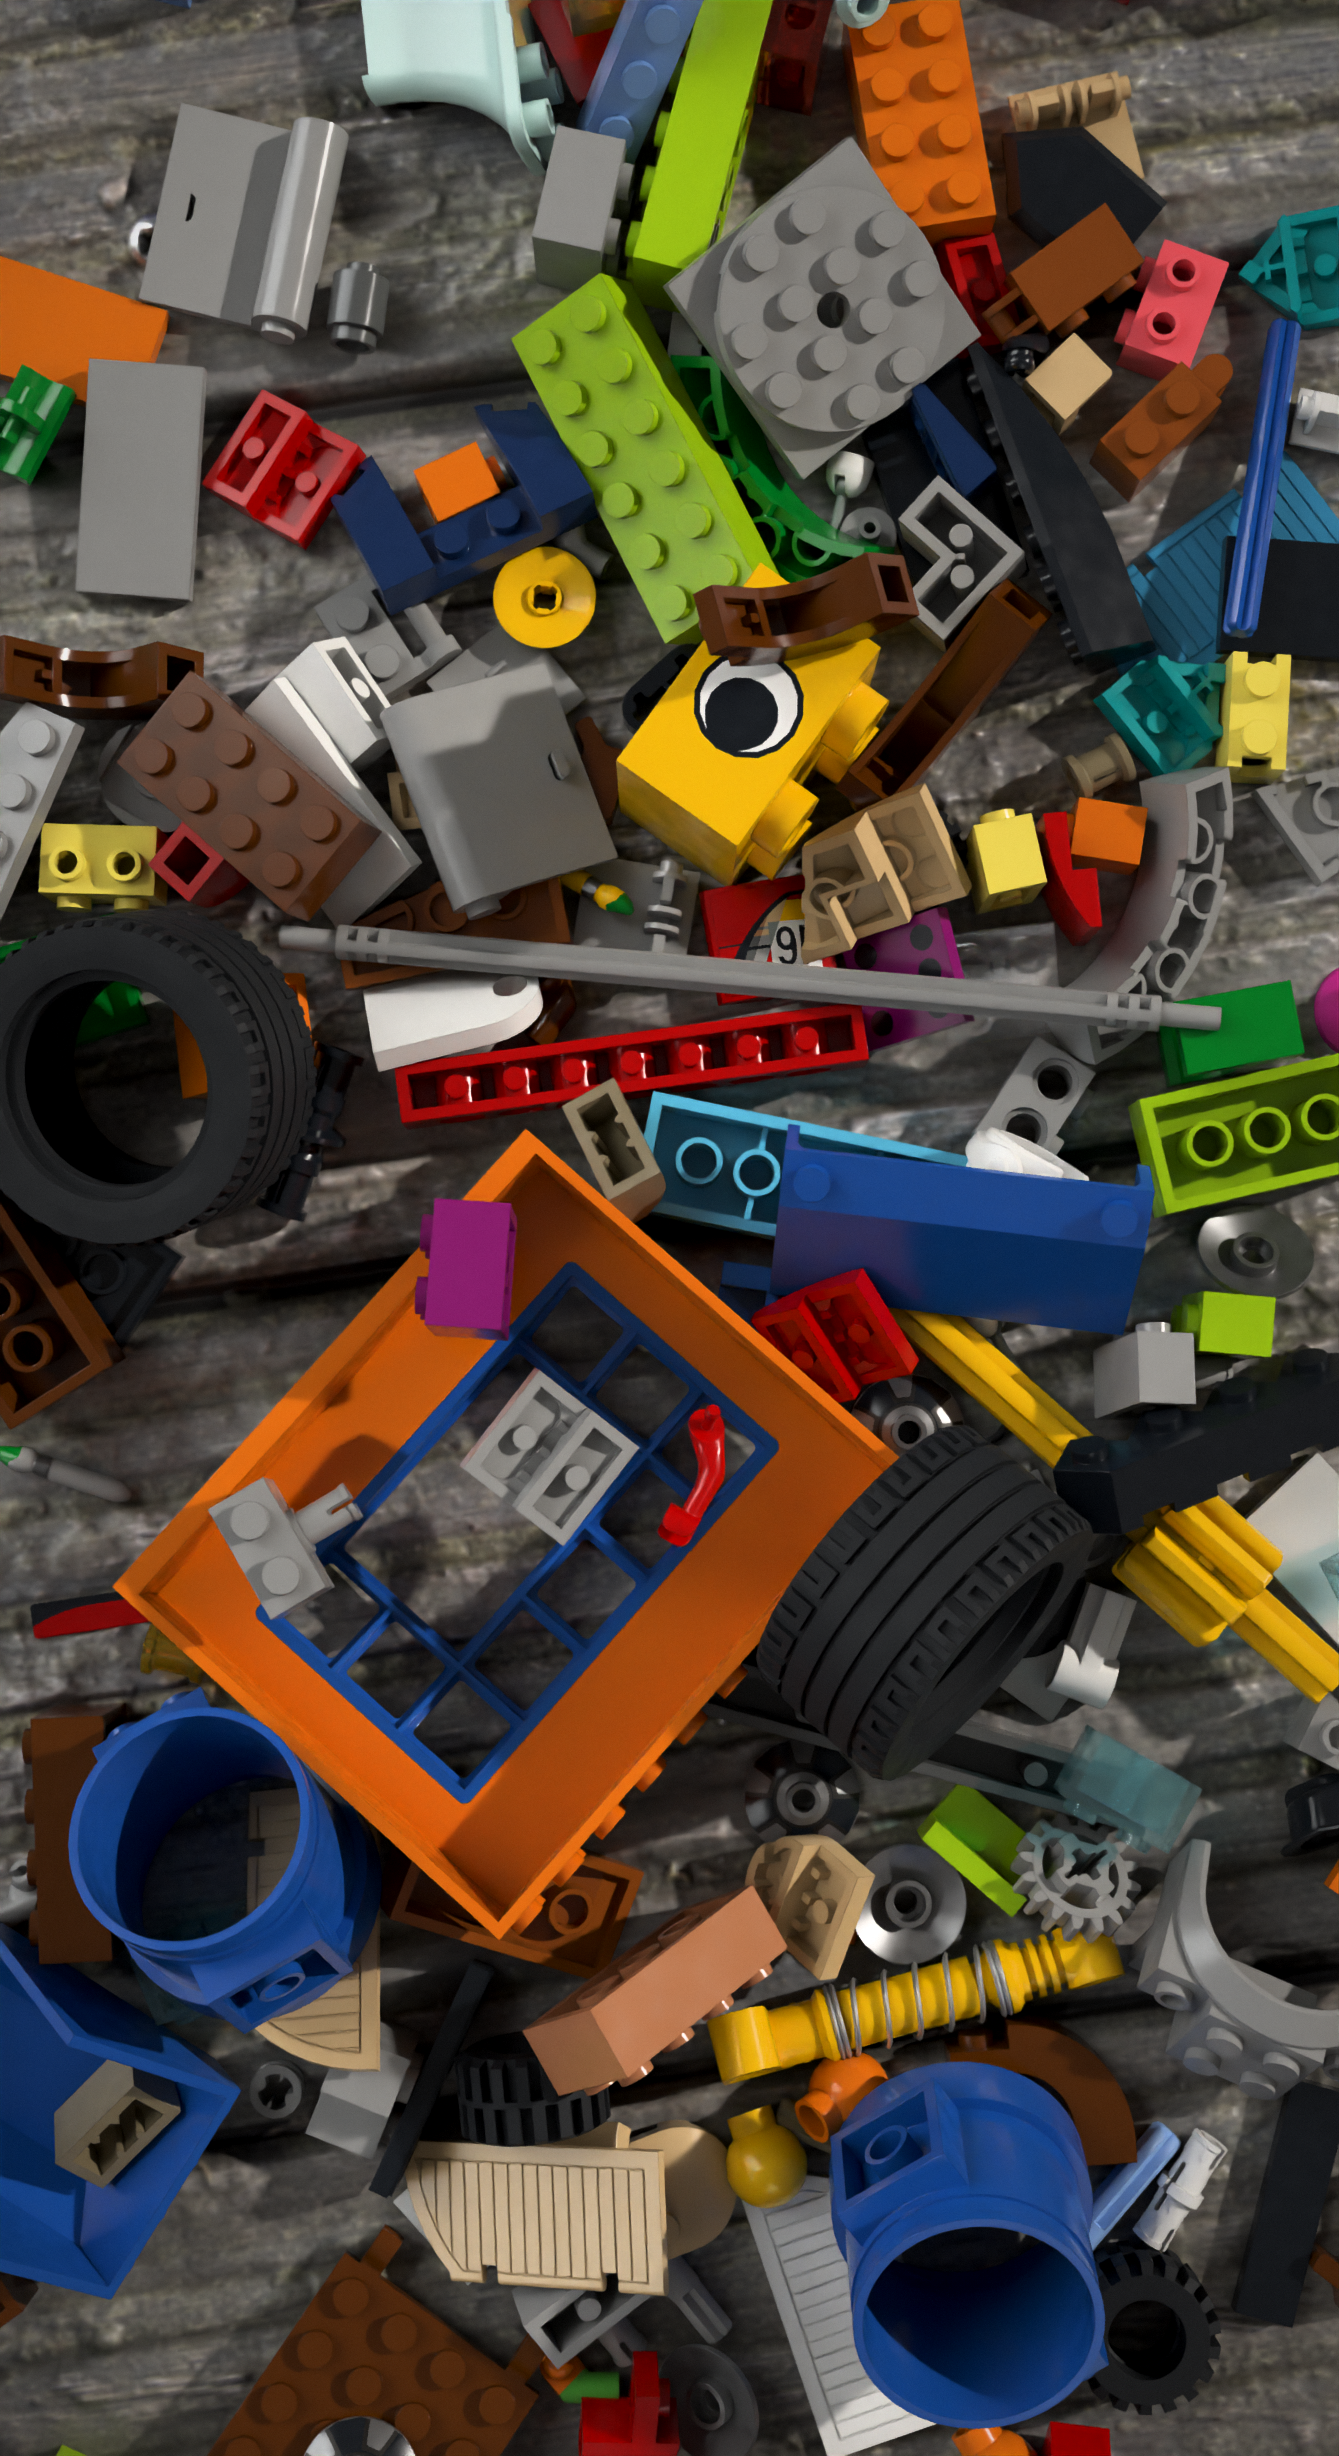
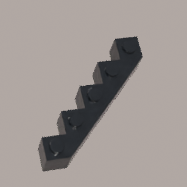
M1308 1348L1296 1353H1288L1275 1382H1254V1380L1247 1377H1235L1225 1381H1217L1202 1411H1180V1409L1172 1406L1144 1410L1128 1440H1105L1099 1436H1086L1077 1440H1070L1052 1470L1057 1495L1090 1523L1093 1534L1123 1535L1143 1527L1142 1515L1169 1505L1177 1513L1218 1496L1217 1485L1243 1475V1478L1247 1481L1253 1482L1292 1466L1291 1455L1316 1445V1448L1324 1453L1338 1447L1339 1353H1327L1319 1348Z

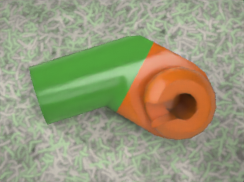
M545 2355L540 2363V2371L545 2381L565 2403L581 2404V2397L619 2399V2372H590L577 2355L559 2369L555 2367L547 2355Z

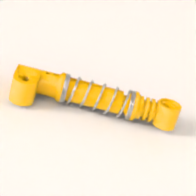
M1062 1927L1051 1931V1940H1047L1045 1934L1037 1935L1038 1943L1033 1944L1029 1937L1023 1939L1024 1947L1022 1948L1018 1947L1016 1941L1007 1943L997 1938L992 1941L988 1940L987 1943L983 1941L981 1947L975 1943L973 1947L974 1963L969 1964L966 1955L952 1959L947 1952H944L942 1962L921 1967L919 1963L913 1962L909 1972L891 1976L887 1970L883 1969L880 1974V1980L861 1985L853 1977L848 1989L835 1992L834 1985L829 1984L828 1987L824 1985L823 1988L814 1990L811 1998L805 2001L793 2002L787 2006L766 2010L765 2006L762 2005L720 2015L708 2020L706 2023L721 2081L726 2086L794 2067V2065L810 2063L812 2060L823 2057L829 2058L834 2062L841 2059L845 2060L847 2057L851 2059L853 2056L852 2049L856 2050L855 2056L860 2057L863 2046L881 2042L884 2047L890 2050L893 2038L911 2033L914 2038L921 2041L924 2029L943 2026L947 2031L952 2032L956 2021L974 2017L977 2022L983 2024L986 2017V2003L999 2008L1002 2016L1006 2017L1007 2014L1012 2016L1013 2013L1021 2012L1026 2002L1033 2000L1032 1992L1037 1991L1038 1996L1043 1998L1047 1996L1046 1988L1051 1987L1054 1994L1061 1993V1984L1064 1983L1067 1989L1071 1991L1122 1977L1126 1973L1114 1934L1107 1937L1101 1933L1093 1943L1088 1944L1083 1938L1081 1931H1079L1070 1942H1067L1063 1939Z

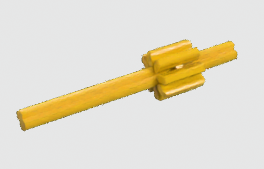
M888 1308L905 1337L1052 1469H1054L1070 1440L1094 1436L961 1316ZM1219 1495L1177 1513L1169 1505L1142 1515L1143 1527L1125 1534L1131 1540L1124 1548V1552L1115 1560L1112 1573L1191 1645L1197 1648L1208 1646L1228 1626L1314 1704H1318L1328 1692H1332L1339 1685V1654L1266 1589V1586L1273 1579L1272 1574L1281 1566L1283 1560L1282 1551Z

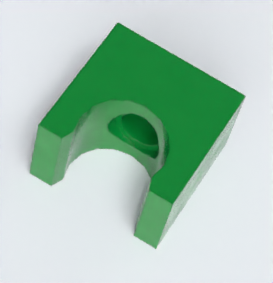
M1291 980L1173 1002L1221 1007L1222 1014L1219 1031L1159 1026V1030L1156 1032L1167 1088L1280 1067L1305 1053Z

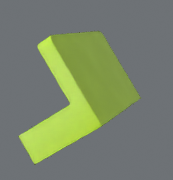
M955 1784L916 1831L926 1844L1009 1916L1013 1917L1027 1901L1024 1894L1013 1892L1012 1887L1021 1875L1010 1870V1864L1019 1854L1015 1848L1026 1832L979 1791L971 1787Z

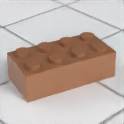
M751 1884L683 1907L522 2031L558 2096L584 2090L587 2096H592L617 2080L621 2087H626L637 2082L653 2070L654 2066L650 2059L660 2051L668 2053L688 2042L695 2035L691 2026L701 2018L703 2021L712 2019L734 2004L731 1994L740 1986L742 1989L749 1988L769 1976L773 1972L769 1963L784 1952L788 1946L754 1886Z

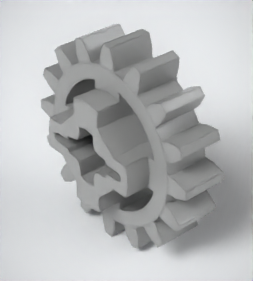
M1058 1813L1051 1823H1048L1043 1818L1039 1820L1033 1829L1025 1834L1015 1848L1019 1854L1010 1864V1870L1021 1875V1877L1012 1889L1014 1893L1028 1894L1030 1898L1023 1911L1026 1915L1039 1911L1044 1916L1041 1929L1045 1932L1050 1930L1055 1924L1061 1926L1064 1941L1070 1942L1079 1931H1081L1083 1938L1088 1944L1093 1943L1101 1933L1110 1937L1137 1907L1132 1900L1141 1891V1885L1129 1879L1138 1869L1137 1862L1123 1861L1120 1855L1127 1847V1844L1124 1841L1111 1844L1106 1839L1109 1827L1105 1824L1095 1832L1089 1829L1087 1819L1079 1817L1073 1825H1070L1066 1815Z

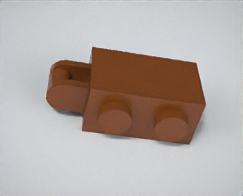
M1105 202L1010 272L1003 282L1009 293L990 306L981 315L1002 346L1008 338L1026 334L1033 328L1036 332L1043 333L1046 337L1056 331L1062 339L1090 318L1084 309L1103 296L1106 302L1110 304L1136 285L1137 282L1132 274L1145 261ZM1014 302L1017 303L1027 318L1019 326L1006 309Z
M1210 354L1203 358L1192 370L1181 361L1099 440L1089 464L1128 503L1210 425L1222 403L1219 397L1223 394L1233 374V367L1229 359L1221 354Z

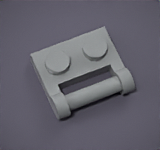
M369 574L318 604L314 609L332 639L346 637L389 701L449 664L460 655L462 649L452 634L446 635L423 600L403 610L427 647L423 653L413 658L375 597L379 593Z

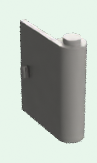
M181 103L139 294V302L258 331L264 339L277 344L291 345L294 343V339L306 337L348 146L349 136L347 132L340 126L320 118H298L294 121L292 130Z
M545 663L414 696L395 703L381 712L380 719L453 913L460 914L466 912L469 920L480 919L499 911L502 908L499 900L513 890L607 863L618 858Z

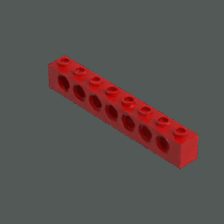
M837 1004L426 1060L394 1068L401 1123L408 1130L563 1109L562 1106L613 1077L618 1083L625 1099L630 1100L652 1097L653 1091L674 1094L864 1068L869 1061L862 1005Z

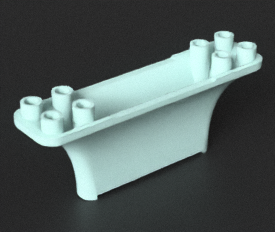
M361 0L369 74L362 76L366 93L375 107L409 102H442L463 106L484 114L508 132L515 150L531 174L536 177L546 175L557 125L564 126L563 122L555 123L551 105L564 102L561 76L557 67L549 68L543 43H535L533 15L527 4L531 3V0Z

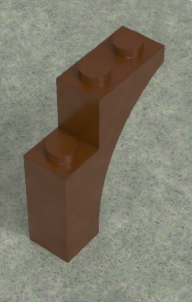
M1006 578L992 590L929 675L874 742L847 770L835 787L847 797L851 807L859 812L885 798L922 784L955 738L978 716L1053 613L1009 578Z

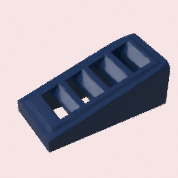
M920 382L911 391L912 396L909 399L907 408L909 415L938 475L972 504L992 486L997 471V464L931 390Z

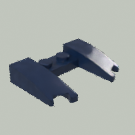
M528 402L527 409L494 411L492 404H481L474 407L480 424L516 487L418 534L372 455L358 466L361 476L344 496L334 494L330 500L390 616L598 518L593 491L556 430L536 402Z

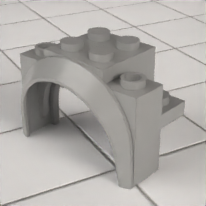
M1192 1838L1169 1862L1153 1925L1132 1945L1127 1966L1141 1971L1137 1989L1153 1995L1155 2000L1162 2006L1176 2010L1165 2053L1182 2060L1186 2068L1197 2074L1206 2076L1217 2075L1239 2085V2089L1244 2094L1261 2100L1272 2099L1276 2101L1318 2067L1323 2069L1326 2076L1339 2082V2008L1336 2010L1320 2009L1315 2006L1317 1995L1228 1957L1214 1933L1207 1912L1206 1883L1211 1843Z

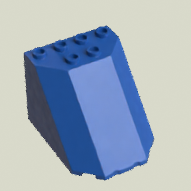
M0 1922V2272L111 2300L126 2275L131 2271L142 2249L159 2222L164 2218L167 2209L190 2172L197 2165L200 2156L224 2118L230 2112L232 2105L242 2090L214 2057L68 1964L39 1965V1947H32L29 1939ZM108 2059L172 2080L176 2086L181 2112L102 2189L55 2164L54 2112Z

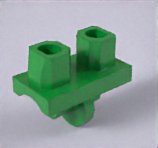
M22 364L5 397H0L1 472L30 486L77 397L72 388L49 380Z

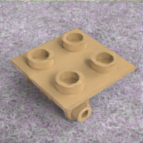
M1113 71L1007 97L1015 132L1083 126L1144 180L1145 177L1125 100L1131 98V85L1127 75L1119 76L1118 71Z

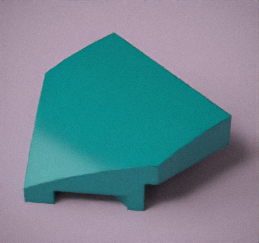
M1339 205L1289 215L1288 217L1283 214L1277 222V228L1253 260L1249 259L1238 274L1241 281L1288 319L1297 321L1304 331L1339 326Z
M1157 655L1150 661L1140 660L1093 699V702L1153 777L1191 769L1212 750L1213 741L1223 736V726L1218 721L1220 685L1225 683L1226 664L1208 662L1205 665L1171 661L1168 659V656Z

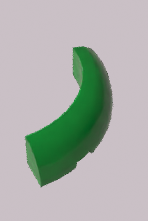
M670 355V359L782 578L789 583L808 579L838 567L865 552L894 554L895 547L863 541L837 530L819 518L798 498L779 472L768 450L761 427L711 356Z

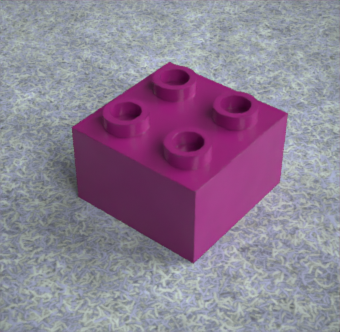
M434 1198L433 1214L422 1215L420 1251L425 1252V1258L430 1260L428 1277L418 1276L415 1314H420V1319L425 1320L424 1325L434 1336L508 1341L517 1217L511 1203Z

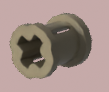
M1114 732L1105 736L1103 744L1077 757L1069 754L1062 758L1061 767L1063 774L1076 799L1079 797L1092 799L1095 792L1119 780L1128 783L1137 777L1130 752L1123 740Z

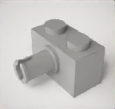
M1146 1322L1136 1324L1135 1332H1125L1123 1335L1114 1334L1113 1342L1093 1350L1095 1419L1138 1421L1144 1410H1152L1163 1406H1172L1182 1410L1196 1405V1391H1212L1217 1381L1233 1378L1232 1361L1229 1356L1225 1355L1218 1357L1194 1356V1333L1172 1332V1325L1170 1323Z
M262 1477L208 1509L270 1620L285 1617L335 1587L315 1553L317 1550L315 1544L355 1520L358 1521L363 1518L357 1503L354 1504L353 1502L332 1514V1510L353 1499L344 1483L339 1484L336 1489L295 1512L293 1508H289L274 1480Z
M606 2273L607 2287L604 2292L517 2286L511 2290L523 2327L557 2369L597 2338L613 2357V2361L618 2367L630 2366L632 2360L625 2352L626 2345L632 2353L633 2351H645L647 2339L642 2333L638 2332L627 2318V2315L652 2295L620 2293L618 2290V2273Z

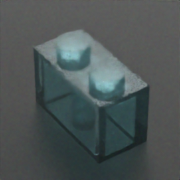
M1088 1724L1083 1729L1053 1786L1062 1796L1066 1797L1062 1806L1063 1809L1092 1825L1095 1824L1099 1816L1119 1827L1115 1835L1116 1838L1144 1854L1149 1852L1152 1845L1169 1854L1202 1791L1192 1781Z

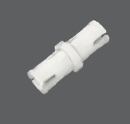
M1195 2128L1192 2132L1191 2137L1184 2146V2150L1170 2171L1163 2170L1157 2180L1160 2187L1153 2196L1154 2198L1146 2211L1133 2227L1134 2233L1140 2239L1162 2252L1167 2250L1169 2243L1176 2234L1175 2232L1191 2209L1197 2210L1204 2199L1201 2194L1214 2169L1217 2168L1228 2151L1217 2139L1198 2128Z

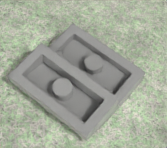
M534 1368L459 1466L564 1546L639 1447L546 1374Z

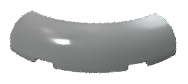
M1229 767L1186 769L1158 775L1139 782L1142 807L1148 808L1140 864L1132 894L1114 934L1102 952L1076 980L1065 988L1162 996V1002L1173 1001L1179 995L1194 972L1208 944L1226 890V880L1220 879L1224 855V841H1230L1233 837V795ZM1046 1022L1058 1043L1072 1057L1093 1065L1118 1053L1146 1031Z

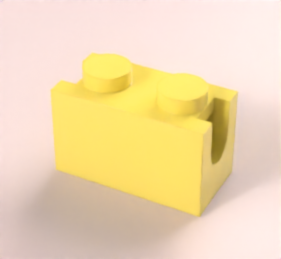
M1233 651L1224 663L1226 664L1225 683L1220 685L1218 722L1223 726V736L1216 739L1215 767H1229L1230 779L1233 783L1271 785L1286 770L1291 655L1276 654L1270 662L1262 661L1252 664L1247 663L1248 652ZM1242 758L1261 759L1260 765H1242Z

